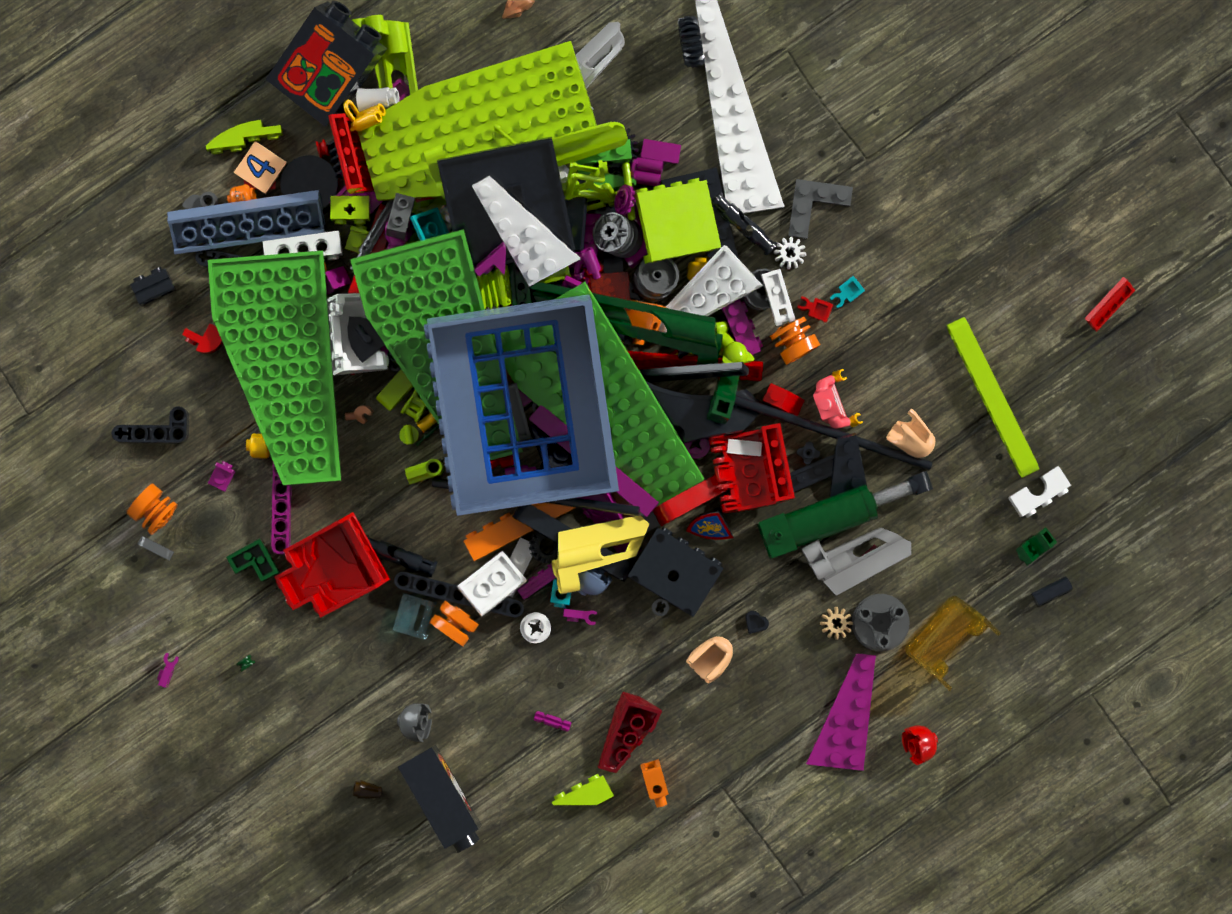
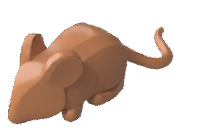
M508 0L502 18L520 17L523 11L532 7L535 0Z

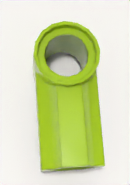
M430 459L427 462L405 468V474L410 485L440 476L444 471L443 463L437 459ZM436 462L439 464V471L432 473L430 465Z

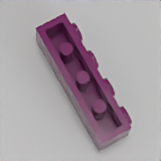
M740 299L723 307L721 310L729 325L734 341L745 345L747 351L753 356L761 352L760 348L763 345L759 336L755 337L753 333L755 326L752 319L748 320L745 314L748 312L745 302H740Z

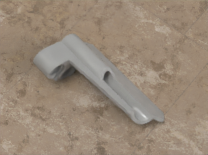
M619 22L608 23L576 54L586 89L620 53L625 44Z
M878 528L827 552H824L819 540L801 550L817 579L822 580L837 596L911 556V542L894 532ZM872 538H878L886 542L861 557L853 554L854 548Z

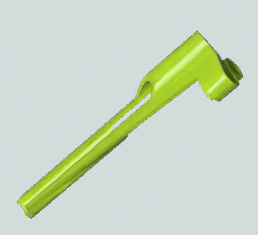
M383 15L352 19L360 27L365 24L377 30L382 37L379 42L387 48L375 66L379 88H393L391 74L394 70H399L408 80L410 95L416 92L418 86L409 23L384 20ZM415 200L414 205L417 207H428L434 200L416 203Z
M608 122L552 138L558 167L624 146L628 140L624 125L619 122ZM440 145L424 150V156L438 191L445 200L437 160L448 157L446 151H443V147Z

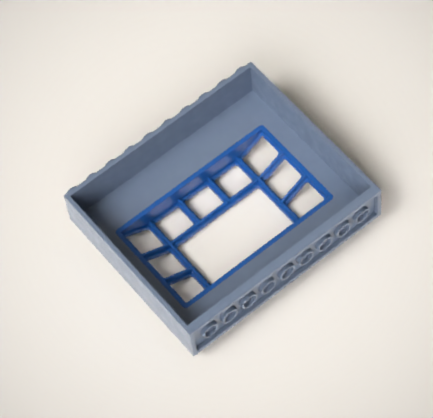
M589 294L427 319V324H424L425 338L430 339V343L427 344L428 357L433 358V362L430 363L432 378L436 377V381L433 382L434 396H439V400L436 401L437 415L442 416V419L439 420L440 434L445 435V438H442L443 454H448V457H444L446 473L450 472L451 476H447L449 492L453 491L454 493L450 495L452 511L456 510L457 516L619 491L592 300ZM552 325L555 343L532 347L529 329ZM523 329L526 348L504 352L501 332ZM494 334L497 353L475 356L472 337ZM556 351L568 434L517 442L504 359ZM497 359L499 361L502 382L479 386L476 362ZM503 390L506 413L484 416L480 393ZM507 420L511 442L488 446L485 423ZM569 441L573 464L550 468L547 444ZM540 445L544 469L521 472L518 449ZM512 450L515 474L493 477L489 454L491 452Z

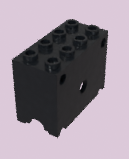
M657 528L628 577L694 617L724 569L721 567L722 562L713 557L711 560L706 558L704 551L697 547L695 549L688 546L689 542L679 537L677 540L672 537L673 532L667 528ZM670 571L678 573L679 578L677 581L672 582L668 579Z

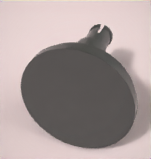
M874 594L866 597L857 605L852 616V629L855 637L864 647L874 651L894 649L903 642L909 630L910 621L905 606L898 599L887 594Z

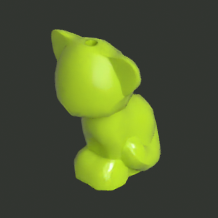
M726 321L717 322V333L723 334L719 355L723 356L722 363L743 362L745 364L754 361L753 355L747 351L745 345L740 342H734L732 336L728 333V323Z

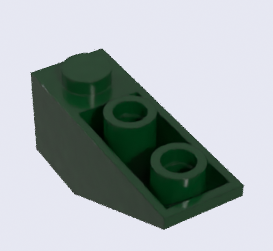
M739 376L718 377L706 419L723 425L727 423L734 406Z

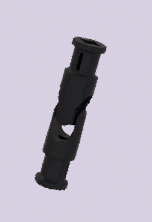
M720 192L711 201L712 206L722 213L721 216L734 225L753 245L759 246L765 255H768L775 248L777 242H773L767 237L765 231L749 217L745 216L734 203L727 201L723 197V193ZM750 225L753 231H747V226Z
M366 534L379 558L395 564H401L415 572L421 571L429 574V577L432 578L438 561L432 562L424 559L422 555L405 551L403 548L383 540L377 541L369 538V535ZM395 551V556L391 557L388 552Z

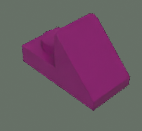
M502 242L475 266L474 271L479 277L483 273L485 275L494 268L493 264L505 275V243Z
M344 266L325 272L327 295L352 283Z

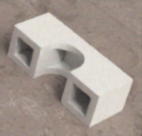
M1059 466L1040 477L1045 485L1044 492L1040 496L1031 494L1028 488L1024 487L1008 497L1020 517L1024 515L1027 518L1036 513L1035 508L1042 505V507H1045L1053 502L1051 498L1055 495L1061 497L1068 492L1067 488L1071 484Z

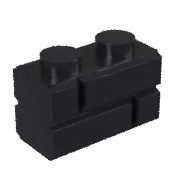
M161 267L152 270L151 275L147 277L141 275L134 278V283L130 284L140 306H144L176 291L167 269H162Z

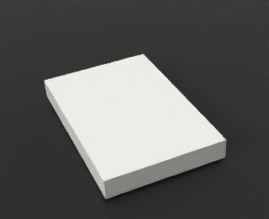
M502 551L459 584L457 588L482 617L527 582V580Z

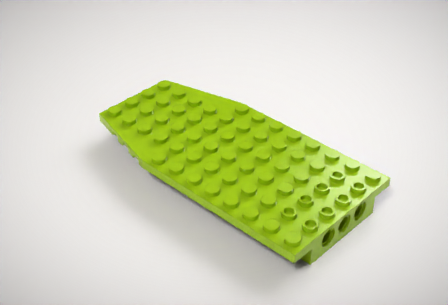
M569 41L424 86L386 109V114L382 117L381 123L358 132L376 198L378 201L394 200L396 193L415 197V199L442 197L430 173L424 156V150L441 145L443 151H446L447 157H453L512 145L501 133L493 129L495 124H499L501 129L516 143L547 137L556 138L597 126L572 42Z

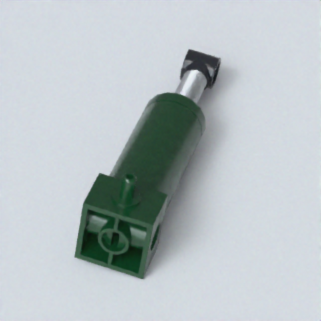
M927 471L909 477L904 483L891 486L873 494L869 492L866 485H862L786 514L782 513L757 523L769 559H773L817 540L878 519L876 511L878 506L911 494L919 495L932 490L933 486Z

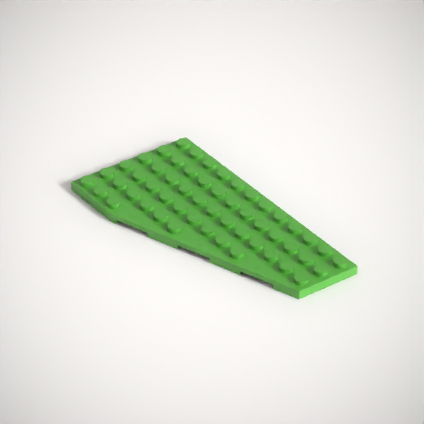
M583 282L555 299L590 295L615 466L659 502L658 505L700 483L704 480V477L586 282ZM552 325L529 329L532 347L555 343ZM523 329L501 332L504 352L526 348ZM493 334L492 338L497 353L495 335ZM556 351L505 358V368L514 383H517L518 389L538 406L545 407L566 424Z

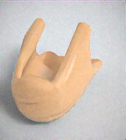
M910 409L907 414L912 417V421H897L886 438L912 457L924 458L933 451L935 437L913 409Z
M713 637L694 649L686 662L709 684L719 678L729 665L733 656V647L729 640L723 637Z

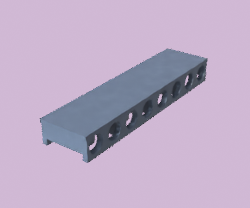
M319 190L167 212L174 254L325 233V219ZM314 226H320L319 228L311 229ZM263 234V236L254 237L256 235ZM239 237H245V238H243V239H241V240H235L236 238H239ZM219 240H225L224 242L217 243ZM187 245V247L185 248H178L180 246Z

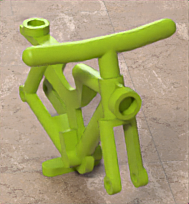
M598 160L599 168L579 165L575 162L570 163L566 183H562L565 199L585 197L588 198L587 202L600 200V203L587 206V212L606 207V204L610 207H615L614 199L617 191H614L609 183L602 185L594 183H603L605 181V173H608L607 161ZM624 162L622 164L624 185L632 186L630 164ZM577 170L591 173L589 175H585L576 172ZM577 179L586 180V182L579 184V181H577ZM634 206L631 207L630 213H627L630 221L635 219Z

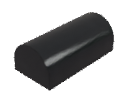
M1065 576L1031 593L1036 606L1041 607L1071 592L1073 587Z

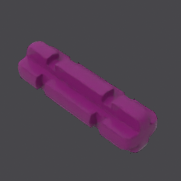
M540 711L535 713L534 721L544 722L548 726L557 729L561 728V730L566 732L570 730V721H562L561 718L549 714L544 715Z

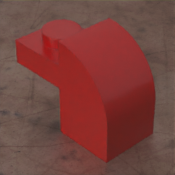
M209 323L203 337L185 328L182 334L186 337V342L194 346L198 343L196 351L202 354L214 353L223 346V341L217 327Z

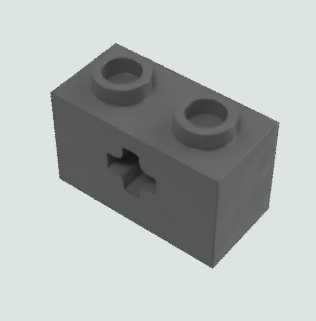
M396 193L386 228V236L405 240L415 197Z

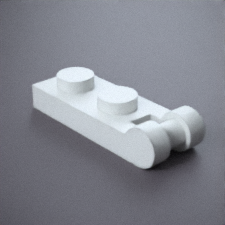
M778 269L761 274L775 325L780 326L783 322L789 321L790 323L795 321L781 270ZM785 308L786 314L780 315L779 310Z

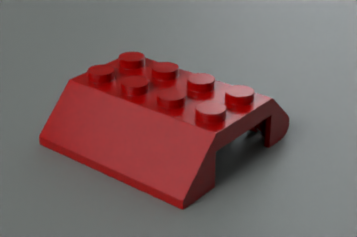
M345 113L328 115L347 191L349 194L375 192L358 131L350 130L352 121L349 117H346Z
M780 423L762 426L759 430L728 436L721 434L708 438L710 446H717L711 448V453H723L724 458L713 460L714 465H719L714 467L717 483H726L718 485V490H730L731 495L720 497L721 502H729L721 505L723 513L752 510L795 499ZM728 439L762 442L761 456L727 453Z

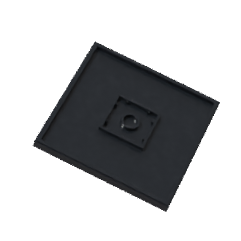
M552 137L437 160L452 231L464 229L474 269L480 261L503 242L472 187L473 184L488 176L494 179L511 197L544 224L560 241L564 242L571 251L575 250ZM506 247L505 264L515 262Z

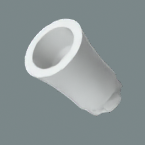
M389 87L379 89L358 88L356 92L359 112L379 103L385 109H388L397 104L400 98L398 90Z

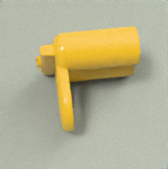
M351 100L344 102L345 113L352 121L351 131L356 130L360 132L382 122V117L386 114L385 108L381 103L359 112ZM348 104L355 113L356 118H354L353 114H351V112L349 111Z

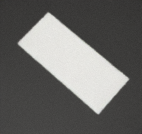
M728 439L727 453L761 456L762 442Z

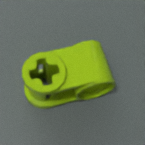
M416 390L405 403L401 413L412 417L414 422L417 423L425 412L426 405L419 398Z

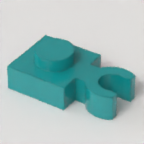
M852 276L838 287L841 293L833 294L830 300L832 301L834 298L840 299V303L836 306L838 309L842 307L845 299L850 303L861 295L865 289Z

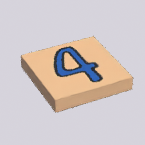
M255 141L234 173L267 194L287 162Z

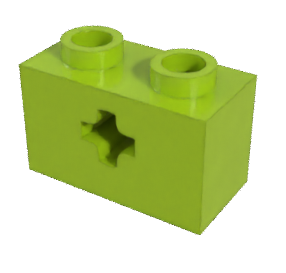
M331 196L330 219L335 221V224L340 225L347 224V221H354V224L357 225L366 224V221H370L371 198L369 196ZM349 206H352L355 210L352 212V215H349L346 211L349 209Z

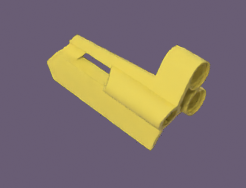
M639 515L558 532V559L552 560V569L557 578L559 593L566 594L580 591L578 573L635 557L641 547L649 523ZM629 543L626 552L609 556L601 555V548Z

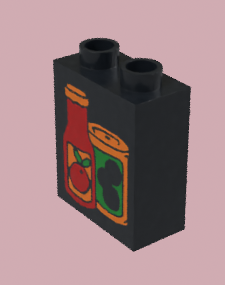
M327 1L314 7L265 79L325 127L330 125L328 115L343 114L345 111L344 102L346 100L352 101L357 89L361 88L387 50L379 42L382 38L380 33L369 25L363 24L360 27L349 19L352 14L351 11L338 1H332L331 4Z

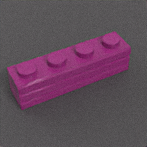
M552 563L548 565V569H542L538 572V576H532L528 579V583L519 587L517 591L524 600L556 578L553 573Z

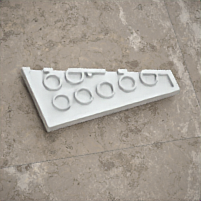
M490 176L472 185L529 286L580 260L576 253L571 251L564 242L560 241L544 224L511 197Z
M724 245L673 298L666 308L709 316L763 285L735 254ZM661 322L658 331L667 332L665 325Z

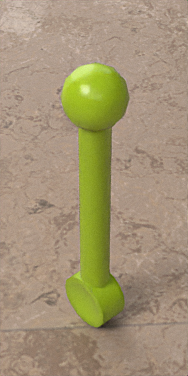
M499 124L493 126V129L501 133L511 144H517L501 129Z

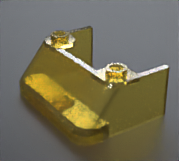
M952 596L945 601L907 644L905 651L930 676L951 691L952 687L943 680L948 673V665L944 660L968 633L975 637L980 636L987 628L998 636L1001 633L986 617L959 597Z

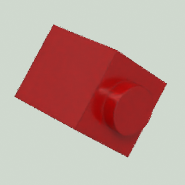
M770 383L762 402L781 411L798 416L805 400L788 390Z

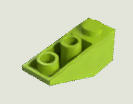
M595 774L588 778L589 782L583 786L581 783H578L571 787V792L565 794L563 791L554 796L555 800L552 801V804L598 805L613 797L614 794L604 775L599 776Z

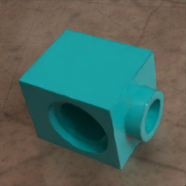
M554 579L550 602L554 603V607L565 608L566 605H570L571 592L567 593L565 599L559 600L556 597V591L558 590L557 580Z

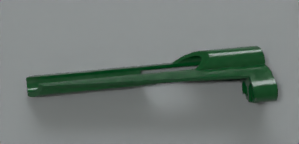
M537 282L530 288L536 302L554 300L571 290V288ZM592 293L616 333L698 355L697 365L718 364L723 334L717 333L715 318ZM625 308L655 315L665 325L667 332L633 326Z

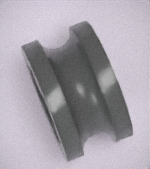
M658 599L652 604V611L657 616H664L669 611V604L664 599ZM658 602L666 605L663 613H659L660 611L656 612L655 610Z

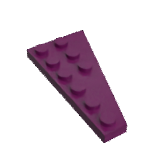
M856 653L806 764L864 771L875 655Z

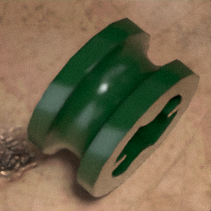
M248 655L236 664L241 667V672L256 663L255 660H251V655Z

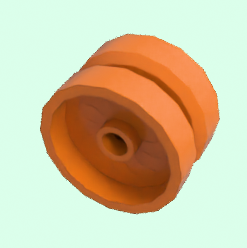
M445 600L440 607V611L447 616V619L440 615H434L429 623L464 647L469 637L461 629L464 628L469 632H474L479 624L471 619L470 615L457 606L454 607Z

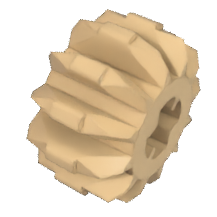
M834 607V614L830 609H827L829 617L822 614L821 617L827 621L820 622V625L827 626L822 629V632L824 633L829 630L828 638H831L832 634L835 633L834 638L838 640V633L845 638L846 634L843 630L851 632V629L846 627V625H853V622H846V619L850 618L851 615L843 616L846 611L845 609H842L840 614H838V607ZM839 618L841 626L835 629L833 628L832 620Z

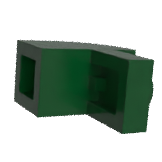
M1045 527L1021 544L1016 551L1020 560L1028 566L1040 555L1052 548L1057 541Z

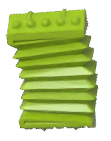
M505 265V275L497 267L486 275L483 273L479 277L476 274L485 309L486 307L492 309L493 305L498 308L499 303L503 307L512 304L508 265Z

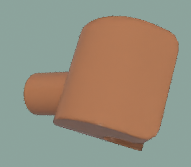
M367 405L359 406L354 412L345 413L346 421L357 420L365 424L368 420L364 417V414L366 413L370 416L374 411Z

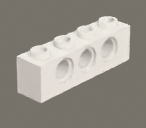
M339 231L262 241L264 255L279 254L283 248L289 249V253H298V249L303 245L308 247V252L317 251V246L320 243H326L327 249L324 252V258L337 260L339 256H343Z

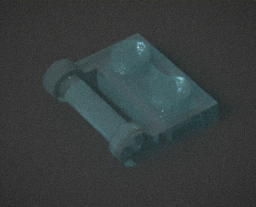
M403 593L393 631L426 640L428 624L433 608L436 607L437 603ZM421 604L426 606L419 631H414L413 628Z

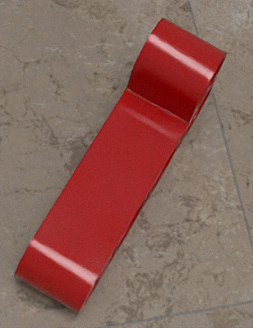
M716 475L660 504L653 510V513L662 527L726 492L727 490H718V485L726 483H717Z

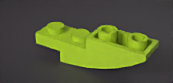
M261 120L243 123L226 130L212 139L206 145V150L211 152V154H221L223 150L239 152L242 151V148H246V140L258 142L260 138L266 137L268 140L279 139V136H283V129L281 125L263 127Z

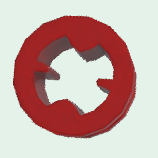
M325 139L322 142L316 141L320 158H323V155L329 156Z

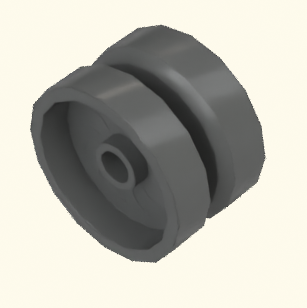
M672 259L647 264L643 260L633 273V288L642 299L658 302L665 299L676 287L679 280V270Z

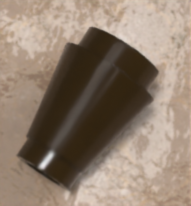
M360 780V782L355 781L353 796L357 797V799L381 797L382 787Z

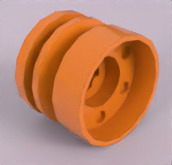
M805 317L784 324L770 336L772 341L781 338V341L775 344L776 348L785 345L786 349L780 353V356L786 365L821 345L815 334L805 336L804 333L811 328L808 325L801 329L800 325L807 321Z
M153 483L135 499L126 513L136 522L143 517L146 518L142 527L145 529L151 524L147 531L151 535L168 523L178 506L174 501L168 505L171 500L168 496L160 501L159 499L163 491Z

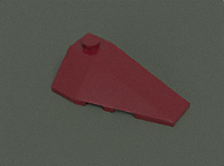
M622 691L613 714L598 768L617 773L631 757L630 754L633 750L643 743V739L649 732L651 733L655 729L662 710L640 696Z

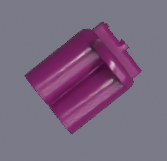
M640 157L632 159L630 166L631 178L635 179L636 184L653 187L659 186L664 162Z

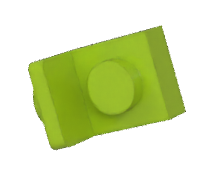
M356 224V227H350L351 231L345 249L359 254L358 250L368 236L369 231H367V227Z

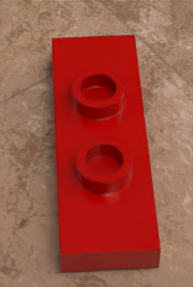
M1123 277L1084 319L1097 332L1134 293L1135 289Z

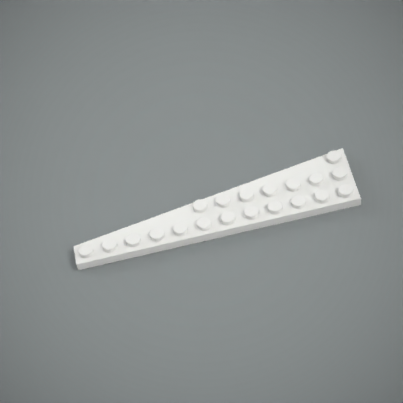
M695 0L725 199L730 203H734L743 214L784 208L717 0Z

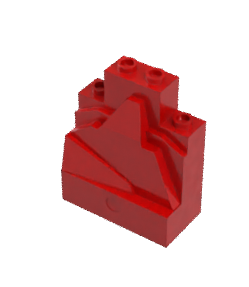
M354 512L284 549L286 560L291 563L292 567L275 576L276 584L282 590L286 603L292 610L311 601L314 611L319 614L320 618L390 580Z

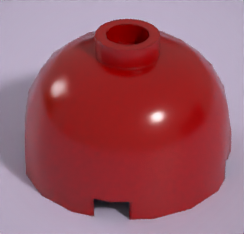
M920 725L904 729L902 743L905 752L910 751L912 755L910 760L914 764L920 765L933 758L936 754L938 743L936 734L927 727Z

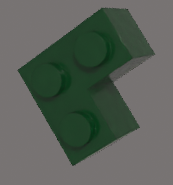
M258 539L226 557L235 574H239L253 566L261 582H265L280 573L262 539Z

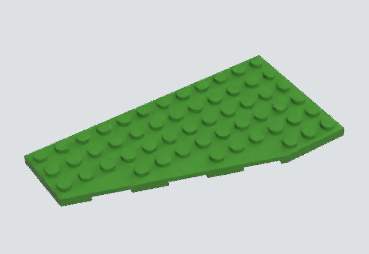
M464 229L350 259L367 319L438 424L442 416L437 415L436 401L439 400V396H434L433 382L436 381V377L432 378L430 363L433 362V358L428 357L427 344L430 343V339L425 338L424 324H427L428 318L485 310ZM492 334L472 337L475 356L496 353ZM497 359L476 362L479 386L502 382L499 361ZM503 390L480 393L484 416L506 413ZM507 420L485 423L488 446L511 442ZM514 421L516 441H517V442H520L519 436H518V432H517V429H516V425H515V421ZM522 448L518 449V453L523 452ZM512 450L491 452L489 456L490 460L512 455L513 453Z
M323 250L208 260L212 318L282 484L296 485L341 481Z

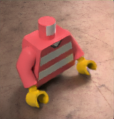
M844 369L834 371L832 375L819 380L816 383V391L813 394L822 421L834 429L849 426L856 427L863 423V421L859 422L857 420V417L861 415L860 413H856L849 418L846 416L834 384L835 382L847 379V376L841 377V371H844Z

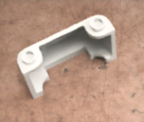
M360 293L336 294L328 298L333 375L386 370L389 358L388 355H385L384 351L379 349L362 363L351 348L347 330L349 316L367 319Z

